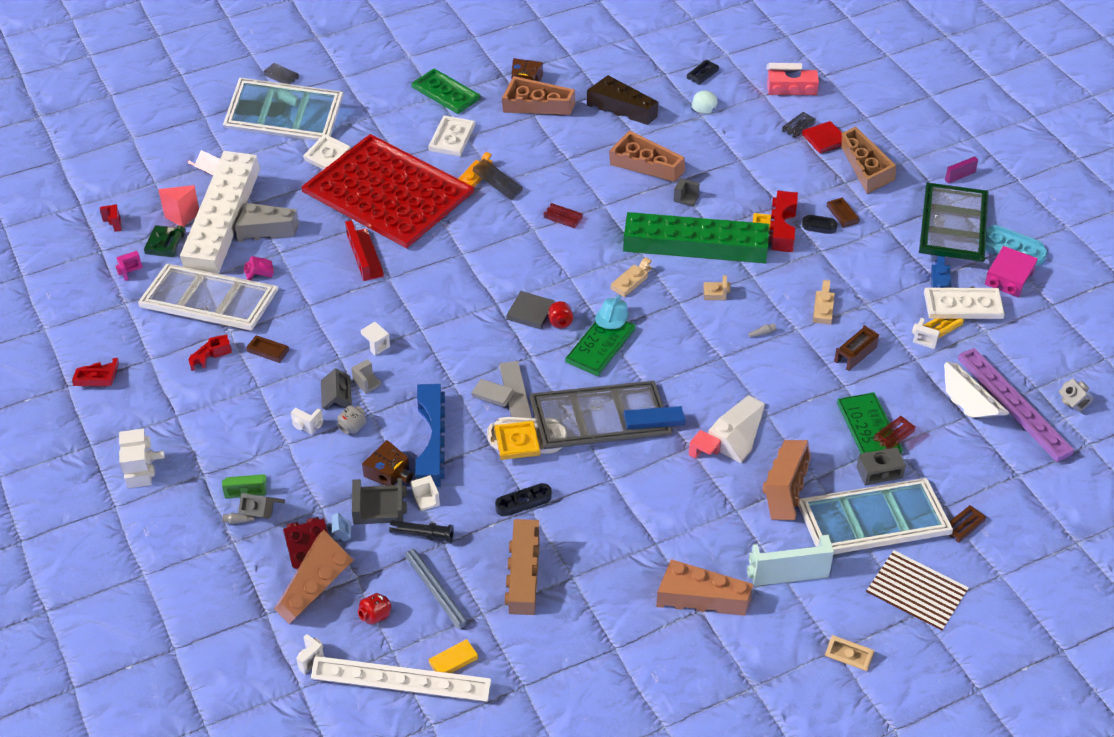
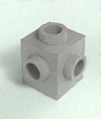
M1072 378L1070 381L1065 382L1058 391L1063 397L1061 399L1067 407H1072L1079 412L1084 410L1094 400V397L1088 392L1090 388L1082 380L1078 382Z

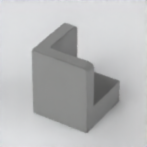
M368 359L351 367L353 381L365 394L381 386V382L373 374L372 363Z

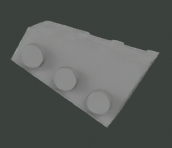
M245 203L235 225L238 242H243V239L247 238L260 240V237L271 236V239L294 237L299 226L297 209Z

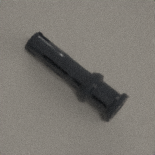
M391 520L390 525L397 526L398 528L389 527L390 533L427 537L430 541L437 539L451 543L454 535L453 525L441 526L435 522L424 525Z

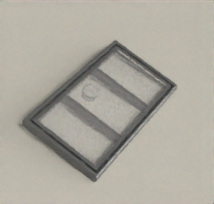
M655 381L530 393V401L543 449L672 435L670 426L627 430L625 424L624 410L663 407Z

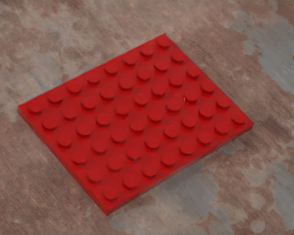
M372 134L366 136L301 186L303 193L406 249L474 193L473 186Z

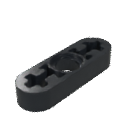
M540 483L500 496L495 501L496 513L505 517L546 504L552 498V489L548 484ZM521 497H527L529 501L522 503L519 502L518 499Z

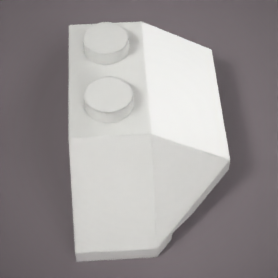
M945 363L946 393L951 396L953 403L964 409V413L971 418H986L1009 414V411L963 370L958 363Z

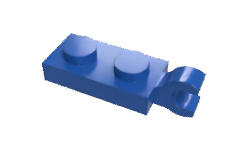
M937 256L935 265H931L932 288H952L950 266L944 265L945 257Z

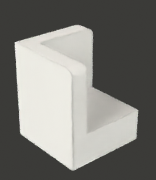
M376 322L361 330V334L370 341V349L375 356L390 347L389 333Z
M431 475L411 481L412 494L420 511L440 506L439 492Z

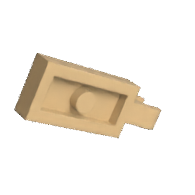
M645 257L639 266H631L611 283V290L625 298L648 278V272L652 269L649 264L652 260Z
M823 280L822 291H816L813 313L814 323L831 325L835 293L829 292L831 280Z

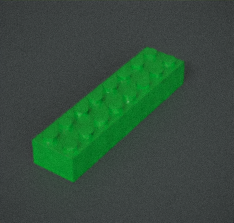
M627 212L623 252L766 264L769 224Z

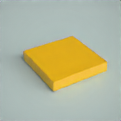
M534 421L494 425L500 460L540 456V447Z

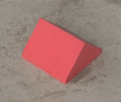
M195 185L159 189L166 219L184 227L197 216L199 204Z

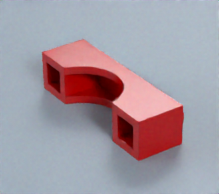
M777 190V196L773 197L772 208L775 209L771 211V219H774V221L771 220L770 231L773 232L769 233L768 242L772 243L771 250L793 252L795 227L787 224L785 220L796 217L798 192Z

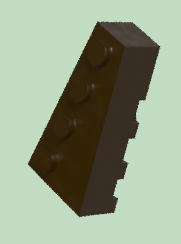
M609 75L587 90V106L589 107L594 105L602 111L607 109L613 111L614 115H626L628 119L646 125L658 117L659 101Z

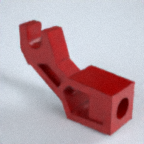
M227 334L209 338L206 344L190 355L188 361L191 371L195 370L196 364H201L202 368H206V362L210 356L216 358L232 353Z

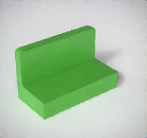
M266 475L226 477L225 480H222L225 499L241 498V493L265 496Z

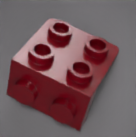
M314 517L307 519V523L299 524L294 522L287 524V528H283L284 538L294 569L300 567L317 536L323 530L328 533L324 518Z

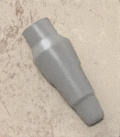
M774 323L766 324L759 329L749 332L748 335L750 338L767 335L776 331V326Z
M238 513L223 514V523L238 524L254 521V516Z

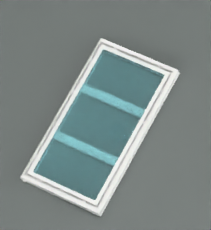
M239 78L223 126L227 129L318 141L324 134L331 136L344 93L341 91Z
M927 478L801 498L799 502V509L815 546L818 547L820 536L829 535L834 554L950 535L953 531Z

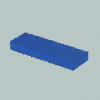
M682 406L624 410L623 413L627 430L685 425L686 422Z

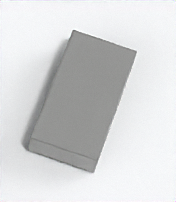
M480 379L471 394L474 398L505 407L513 396L514 390Z

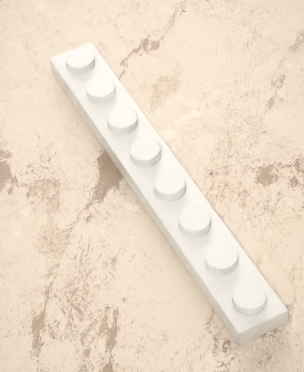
M318 656L314 657L311 674L312 680L488 702L491 687L490 678Z

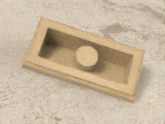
M832 635L825 656L868 671L875 651Z

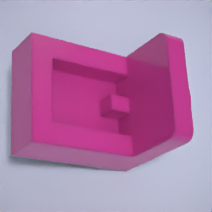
M138 251L116 257L118 265H115L116 271L119 276H123L125 281L128 280L127 273L142 268Z
M251 256L250 260L244 265L246 279L251 281L254 274L271 278L274 274L272 261L266 258Z

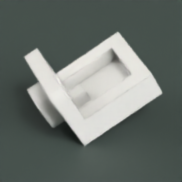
M297 408L291 412L293 426L311 435L323 424V415L320 409H317L312 415Z

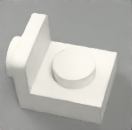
M921 318L919 323H915L912 329V334H914L913 343L935 349L940 331L923 326L925 319Z
M308 634L303 637L306 649H303L296 657L299 671L305 675L313 668L315 656L324 657L323 644L320 640L312 638Z

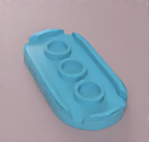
M991 225L987 228L986 252L997 256L1002 247L1006 246L1038 258L1036 266L1045 262L1047 249L1045 250L1043 243L997 225Z

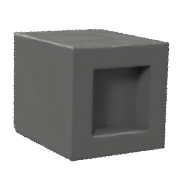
M680 178L674 189V202L693 207L699 197L700 184Z

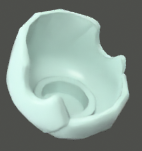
M699 91L693 97L692 108L697 112L709 114L713 108L716 109L717 97L710 91Z

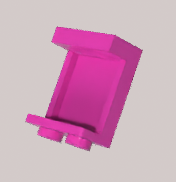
M1003 246L988 270L985 285L999 288L1000 291L1019 297L1028 277L1034 273L1038 258Z

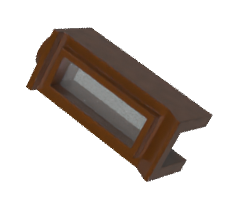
M863 325L860 331L841 347L836 348L834 362L838 363L841 358L846 357L848 359L846 370L850 371L877 348L879 334Z

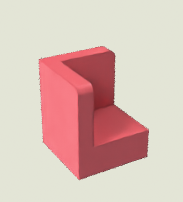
M700 430L690 441L689 456L696 459L701 451L709 455L712 453L717 455L720 452L721 440Z

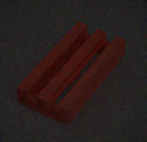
M551 203L550 207L547 208V212L543 213V216L546 219L575 229L583 218V213Z
M899 416L876 433L873 440L876 442L880 441L879 444L881 446L885 445V449H891L915 432L916 426L904 417ZM890 431H892V433L889 434L887 437H885V438L883 437V436H885L886 434H888Z

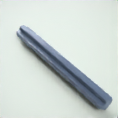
M415 549L407 551L406 559L458 629L465 627L467 619Z

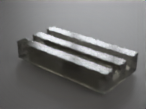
M273 63L264 70L265 76L283 84H291V82H295V79H299L298 73L276 63Z
M802 112L782 127V132L785 133L787 131L789 136L793 134L792 137L796 138L802 134V130L814 125L816 118Z

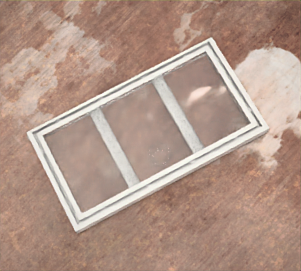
M166 264L141 297L138 304L139 307L252 331L277 293L278 286Z

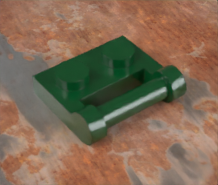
M155 225L144 247L145 254L174 257L177 251L176 247L181 237L184 236L186 229L180 225L176 227ZM171 236H174L170 245L167 246Z

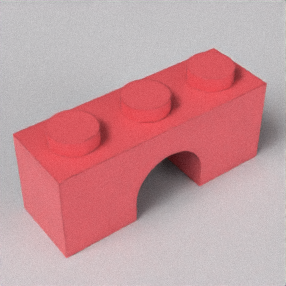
M768 70L767 87L769 95H817L819 85L817 70H801L800 76L797 78L788 77L785 74V70Z

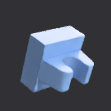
M339 513L332 515V522L327 525V528L331 531L329 535L334 541L341 539L346 542L350 540L351 522Z

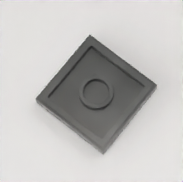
M520 291L506 315V320L541 329L548 317V309L555 303V300Z

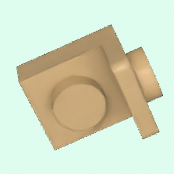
M723 275L722 282H704V300L726 301V295L730 293V282H727V275Z

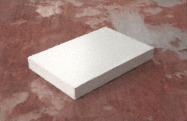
M443 116L428 146L429 151L461 157L475 127V121Z

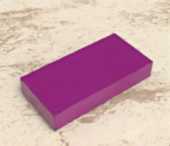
M974 156L947 167L945 181L949 184L975 173L978 159Z

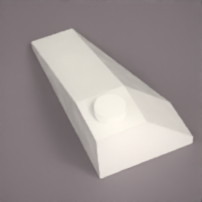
M748 395L714 423L709 429L708 434L721 440L720 453L739 463L744 461L752 451L765 403Z

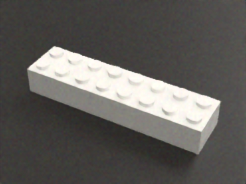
M223 151L180 254L183 267L219 274L236 232L235 225L245 203L249 199L260 171L257 155Z

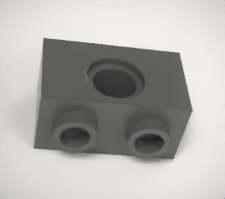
M897 447L859 454L856 466L865 486L902 479L906 467Z

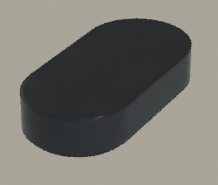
M806 215L802 219V227L807 231L832 234L837 230L838 223L833 218Z

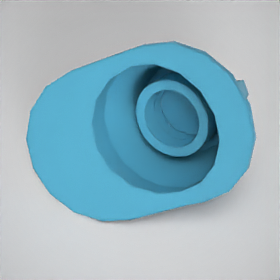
M618 295L616 298L605 299L595 317V321L599 326L606 329H617L624 325L629 317L627 303L621 300V295Z

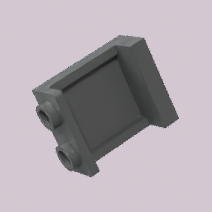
M398 478V485L362 487L361 479L352 480L353 525L390 523L391 520L403 522V514H407V502L403 501V498H407V486L402 484V478Z

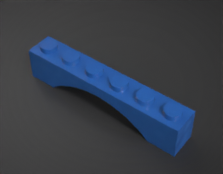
M417 384L418 412L426 419L432 433L427 447L416 459L415 478L417 480L431 475L435 486L441 487V479H445V468L441 467V463H445V452L441 451V448H445V436H441V433H445V421H441L442 418H445V406H442V403H445V391L441 392V384Z

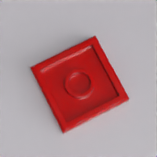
M831 121L802 130V136L819 154L836 149L842 145V132Z

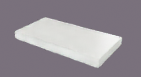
M999 288L924 289L929 318L1004 319L1005 313Z

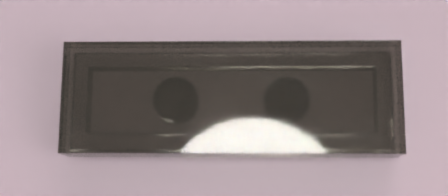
M486 159L481 160L473 167L472 171L510 200H513L523 190L522 186Z

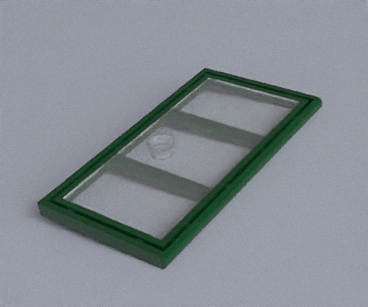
M926 182L919 253L984 262L989 192L987 190Z

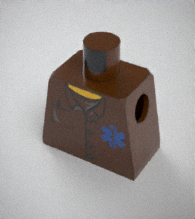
M513 58L511 78L515 76L539 82L543 77V62Z
M388 440L362 463L363 476L385 486L395 485L398 482V478H402V481L408 484L413 478V473L409 471L408 457Z

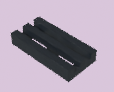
M706 59L687 74V79H692V82L697 81V84L700 85L719 70V65Z

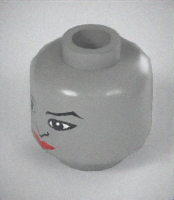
M347 406L337 417V426L345 434L354 435L366 424L364 416L366 413L359 406Z

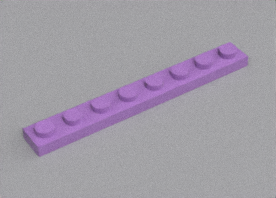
M975 348L959 354L958 360L1056 462L1073 455L1074 449Z

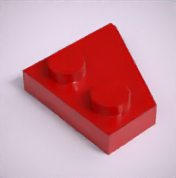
M112 358V363L105 365L97 362L90 366L76 368L72 378L73 386H112L119 366V359Z

